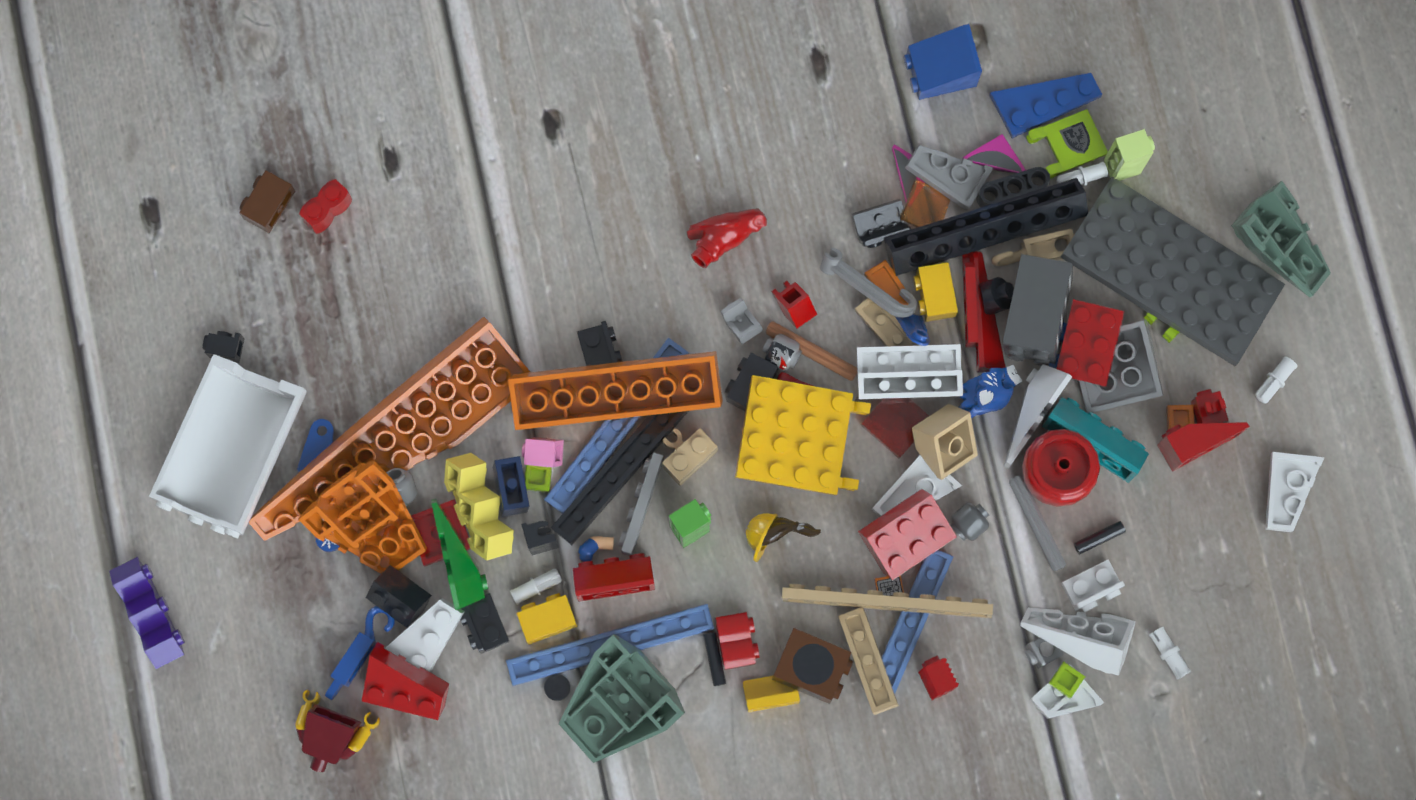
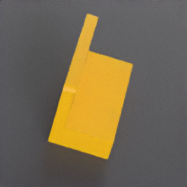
M773 676L743 681L748 712L800 703L799 692L772 680Z

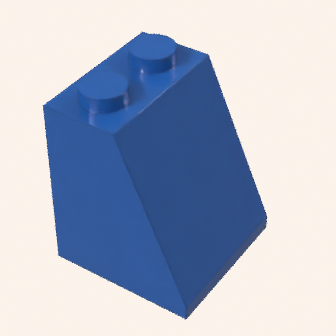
M969 24L908 46L906 55H904L905 67L907 70L911 69L913 77L910 78L911 89L913 93L917 92L919 100L977 87L982 73Z

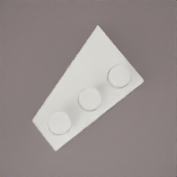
M1280 452L1271 453L1265 530L1294 531L1310 488L1313 486L1316 474L1325 457Z
M919 455L874 505L872 510L880 517L921 489L930 493L936 501L962 485L951 475H948L943 480L938 479L921 455Z

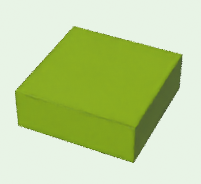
M526 465V489L550 492L552 467Z
M1062 662L1048 684L1071 699L1086 676L1067 663Z

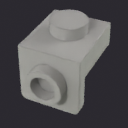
M742 298L730 303L721 310L727 327L741 344H744L763 331L760 323L747 309Z

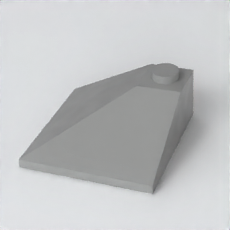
M1147 319L1121 326L1106 387L1079 380L1087 413L1163 396Z

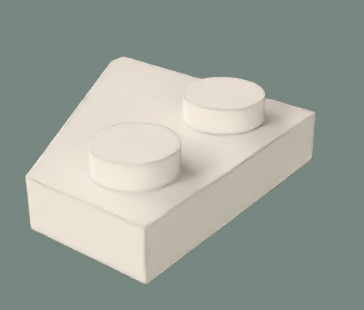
M1085 680L1082 681L1071 699L1048 683L1030 698L1047 719L1097 707L1104 703Z

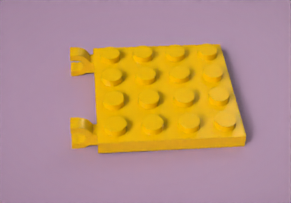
M752 375L735 478L829 495H837L838 488L849 491L858 490L859 480L840 477L850 412L860 415L870 414L871 403L852 401L853 393Z

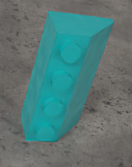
M1061 397L1042 427L1047 431L1067 429L1080 433L1092 443L1098 453L1100 465L1129 483L1138 475L1149 455L1145 451L1146 448L1135 440L1131 442L1123 437V432L1114 426L1109 428L1101 422L1102 419L1092 412L1086 413L1080 409V405L1073 399Z

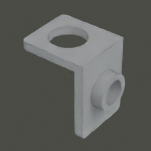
M1042 638L1032 641L1025 646L1027 648L1025 654L1032 665L1035 664L1038 669L1064 654L1061 649L1053 645V654L1049 657L1042 656L1039 652V646L1042 642H1047Z

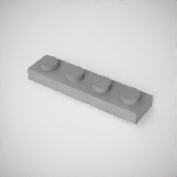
M653 452L652 458H647L642 473H646L643 483H638L634 496L638 498L636 507H631L626 520L630 522L628 532H622L618 545L622 547L621 551L624 555L630 556L634 553L662 467L663 455Z

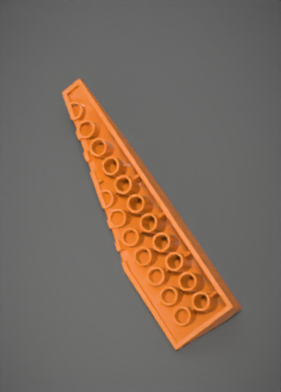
M482 317L329 445L251 517L249 524L265 541L294 527L296 523L300 522L298 520L300 515L318 499L319 495L327 487L360 463L366 464L370 461H375L385 472L394 468H401L407 471L413 468L414 465L426 459L429 460L448 448L451 449L459 445L511 402L508 379L512 374L529 373V369L485 317Z

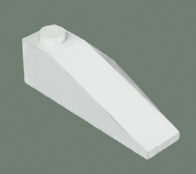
M1044 364L1039 371L1035 368L1026 379L1030 384L1024 393L1004 467L1008 469L1072 378L1071 375Z
M1028 607L1020 626L1094 669L1119 675L1126 658L1136 621L1111 614H1101V618L1087 617L1086 612H1077L1076 615H1063L1060 610Z

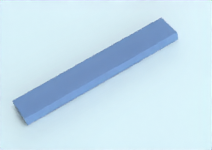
M937 550L925 558L909 592V597L919 598L921 594L934 595L936 599L954 556ZM901 611L882 655L894 694L929 613Z

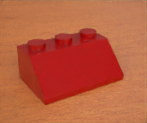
M645 553L630 555L629 560L619 561V557L604 559L603 564L594 565L593 561L578 563V567L573 568L575 594L578 602L655 590L650 556L645 557Z

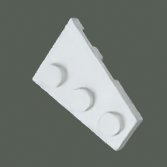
M442 598L384 649L396 656L402 655L406 658L405 661L419 669L422 667L431 672L465 611L461 609L455 610L452 603Z

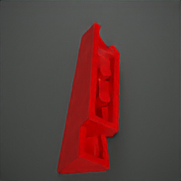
M980 251L962 255L965 348L976 347L977 372H990V368H1005L995 314L988 315L984 312L983 297L979 287L980 283L988 280L983 254Z

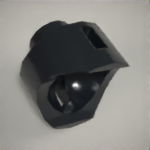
M996 277L979 284L986 314L993 315L1010 308L1014 286L1010 282H1006L1001 277Z

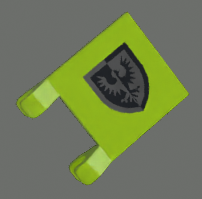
M1088 109L1046 126L1032 129L1026 136L1029 144H1034L1046 137L1058 163L1051 164L1045 168L1050 174V179L1101 158L1108 153Z

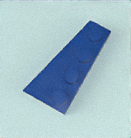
M1092 73L994 91L990 92L989 96L1011 138H1014L1101 98L1102 92Z

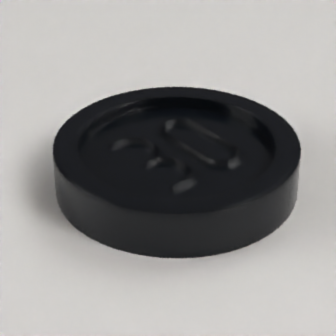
M559 674L550 676L544 684L545 694L554 701L565 699L570 693L568 679Z

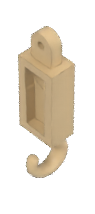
M1072 229L1023 239L1021 250L995 255L991 259L992 264L995 266H1005L1020 261L1021 254L1052 260H1063L1060 257L1064 251H1058L1055 248V241L1065 239L1068 246L1075 234H1073Z

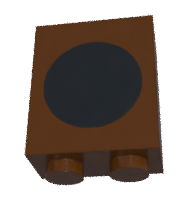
M793 628L772 680L830 704L833 698L838 700L844 685L839 682L843 674L847 676L854 662L849 659L852 652Z

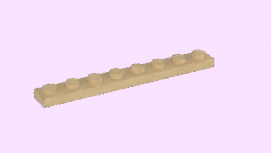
M789 584V588L783 587L782 591L783 602L992 618L993 604H988L986 599H972V602H961L962 598L948 596L946 600H935L934 595L921 594L919 598H910L908 593L894 592L893 596H884L882 591L868 590L867 594H859L856 589L842 588L841 592L831 591L830 587L815 586V590H809L800 584Z

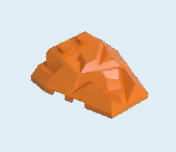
M370 461L366 464L360 463L327 487L298 519L316 538L323 542L325 538L339 545L338 550L346 553L348 550L360 557L359 562L380 574L390 565L400 570L427 549L393 479L375 461Z

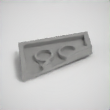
M921 145L915 149L904 167L965 210L970 208L980 188L993 167L981 166L967 159L961 160L951 157L947 153Z

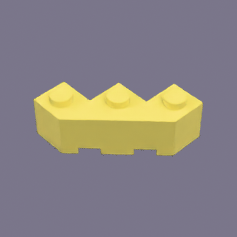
M472 453L448 458L445 464L444 483L447 491H452L457 504L454 505L461 526L466 525L470 534V538L467 539L470 549L486 561L511 554L514 530L498 520L500 496L485 487L486 462Z

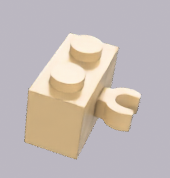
M701 428L685 442L682 441V434L678 429L673 430L674 435L677 436L676 442L671 443L668 439H663L664 445L669 449H675V451L662 462V468L679 486L718 452V446Z

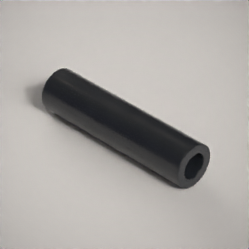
M1118 521L1075 542L1074 547L1080 555L1125 533V527L1121 521Z
M716 632L704 634L713 686L725 685L726 679Z

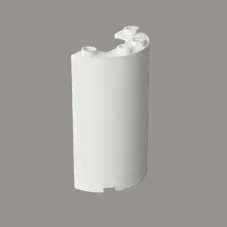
M213 354L149 497L157 501L155 506L169 512L173 508L189 515L188 521L200 526L203 525V522L211 524V530L238 539L239 535H243L307 393L306 389L284 380L277 382L245 370L236 362Z

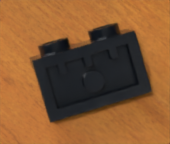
M606 320L602 321L601 325L577 331L586 366L623 362L620 351H614L612 342L617 341L613 326L608 327Z
M490 593L486 594L485 598L461 608L465 612L460 620L463 626L468 624L471 634L467 637L473 650L478 649L479 653L483 654L510 642Z

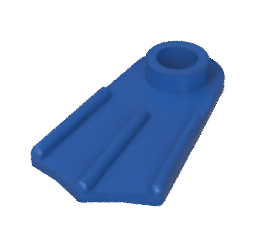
M913 314L904 318L896 317L912 342L921 346L929 345L930 339L922 315Z
M318 419L311 425L298 464V471L303 470L333 443L334 428L328 420ZM322 426L326 427L327 433L320 436L318 429Z

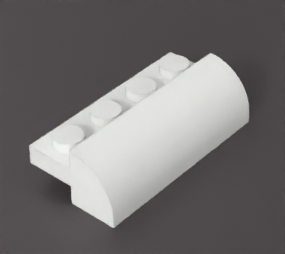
M961 344L857 347L858 398L963 396Z

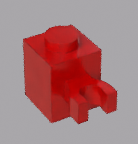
M785 281L783 283L785 287L783 291L778 292L774 289L771 292L784 316L798 329L818 314L809 295L796 282L790 284L788 281Z
M1211 389L1196 393L1197 397L1191 401V405L1194 406V416L1197 424L1226 423L1229 421L1226 413V404L1220 391L1212 393Z

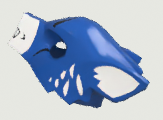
M1014 365L1005 368H990V372L982 373L966 381L963 384L965 393H963V396H960L964 401L958 408L970 412L972 419L976 415L998 411L1007 406L1013 395L1014 387L1022 382Z

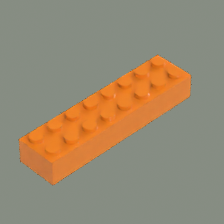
M716 351L512 374L508 379L515 430L721 407L723 402Z

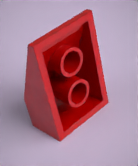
M1247 422L1188 424L1182 428L1180 424H1177L1161 436L1163 440L1157 446L1173 472L1238 437L1250 426Z

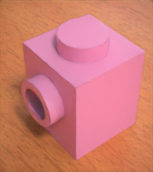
M540 437L527 438L522 447L524 465L552 468L562 466L564 440Z

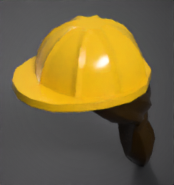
M763 513L755 516L749 522L746 529V538L749 546L755 551L753 561L758 562L768 544L780 540L789 532L793 531L808 537H815L821 533V529H815L808 523H799L798 521L794 522L787 518L778 517L777 514Z

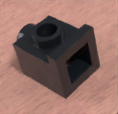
M217 331V334L209 333L204 336L202 348L209 358H212L213 354L240 363L245 338L240 333L235 332L234 337H232L233 334L229 332Z

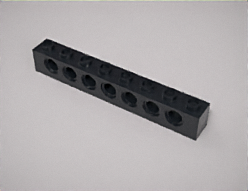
M1074 178L886 237L884 239L888 261L895 275L898 276L917 270L918 267L933 265L1077 220L1088 214L1086 192L1079 180Z

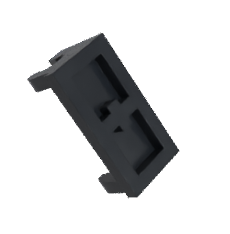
M539 521L529 525L527 523L521 524L528 549L532 556L559 548L555 534H548L551 532V529L546 527L549 525L548 522Z

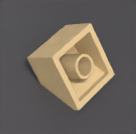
M947 404L912 427L916 450L940 480H943L978 456L971 414L966 410Z

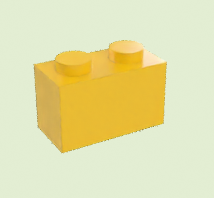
M949 263L918 267L916 276H913L915 291H920L921 300H918V309L920 315L925 316V322L956 317L958 309Z
M560 593L553 594L545 598V603L536 605L535 602L520 607L522 611L517 612V616L528 645L578 627L566 595L561 596Z

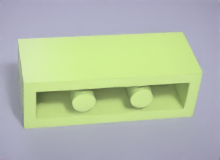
M1145 129L1115 138L1104 158L1110 178L1114 177V179L1121 181L1141 174L1154 153L1153 150H1155L1153 139L1151 136H1147Z

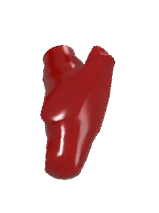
M759 208L720 214L690 225L687 231L688 238L690 240L700 239L696 243V250L691 254L692 259L700 267L707 268L711 262L718 261L725 252L739 246L751 233L758 232L762 227H765L767 225L765 214Z

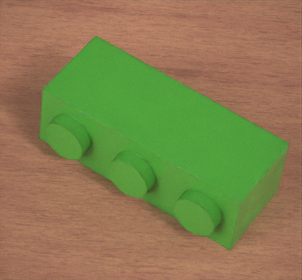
M694 499L669 515V526L683 548L710 532L711 514L704 503L699 504Z

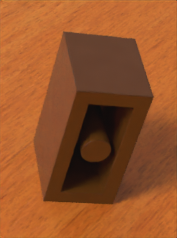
M265 170L263 175H259L254 181L253 191L250 196H246L241 202L239 213L244 220L270 234L296 191L292 184Z

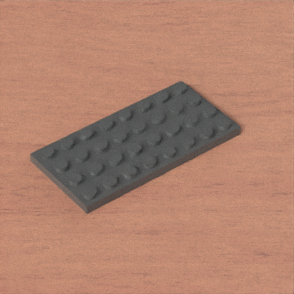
M1114 177L1110 178L1060 257L1069 263H1073V266L1233 366H1236L1241 360L1285 286V283L1124 183L1114 179Z

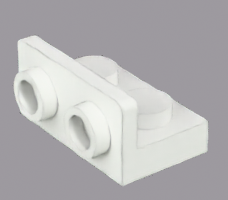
M1109 560L1061 583L1075 611L1082 608L1084 612L1098 606L1096 601L1103 597H1106L1108 601L1120 595L1119 589L1125 586L1124 582H1120Z

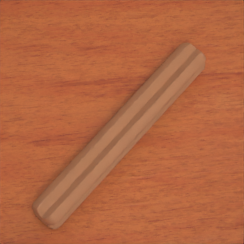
M774 321L769 323L766 329L768 336L775 338L776 335L783 334L799 342V350L806 357L850 381H853L856 377L857 367Z

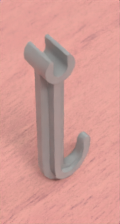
M831 248L829 254H824L820 265V270L827 275L837 274L895 317L904 318L913 315L915 312L917 301L907 290L901 289L899 293L908 303V305H903L842 261V253L838 249Z

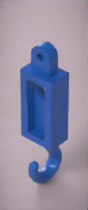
M377 606L372 607L367 613L365 635L359 632L331 674L334 681L325 694V697L331 701L343 685L349 687L376 645L373 629L374 616L378 613H384L388 617V623L384 627L386 632H389L395 624V619Z

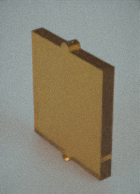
M916 179L913 182L901 220L916 228L943 220L950 199L933 187Z

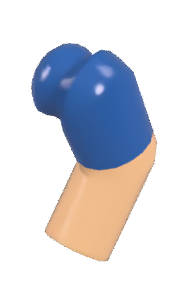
M590 537L579 547V559L582 562L592 561L593 554L598 549L613 550L614 537Z

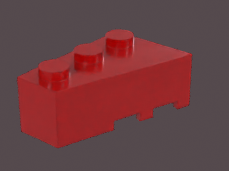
M377 642L369 656L362 702L439 720L445 708L449 683L422 667L420 669L405 661L406 658L402 655L396 656L384 649L383 644Z

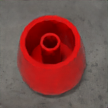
M1067 429L1050 430L1035 438L1026 450L1022 464L1023 479L1031 495L1040 502L1056 507L1073 505L1087 497L1097 484L1100 472L1098 453L1092 443L1078 432Z

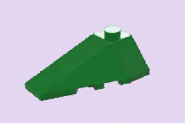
M431 499L455 610L461 609L485 598L484 590L488 589L486 575H480L478 566L437 499Z

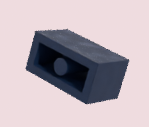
M520 456L494 460L492 468L497 494L500 496L501 516L527 513L530 505Z

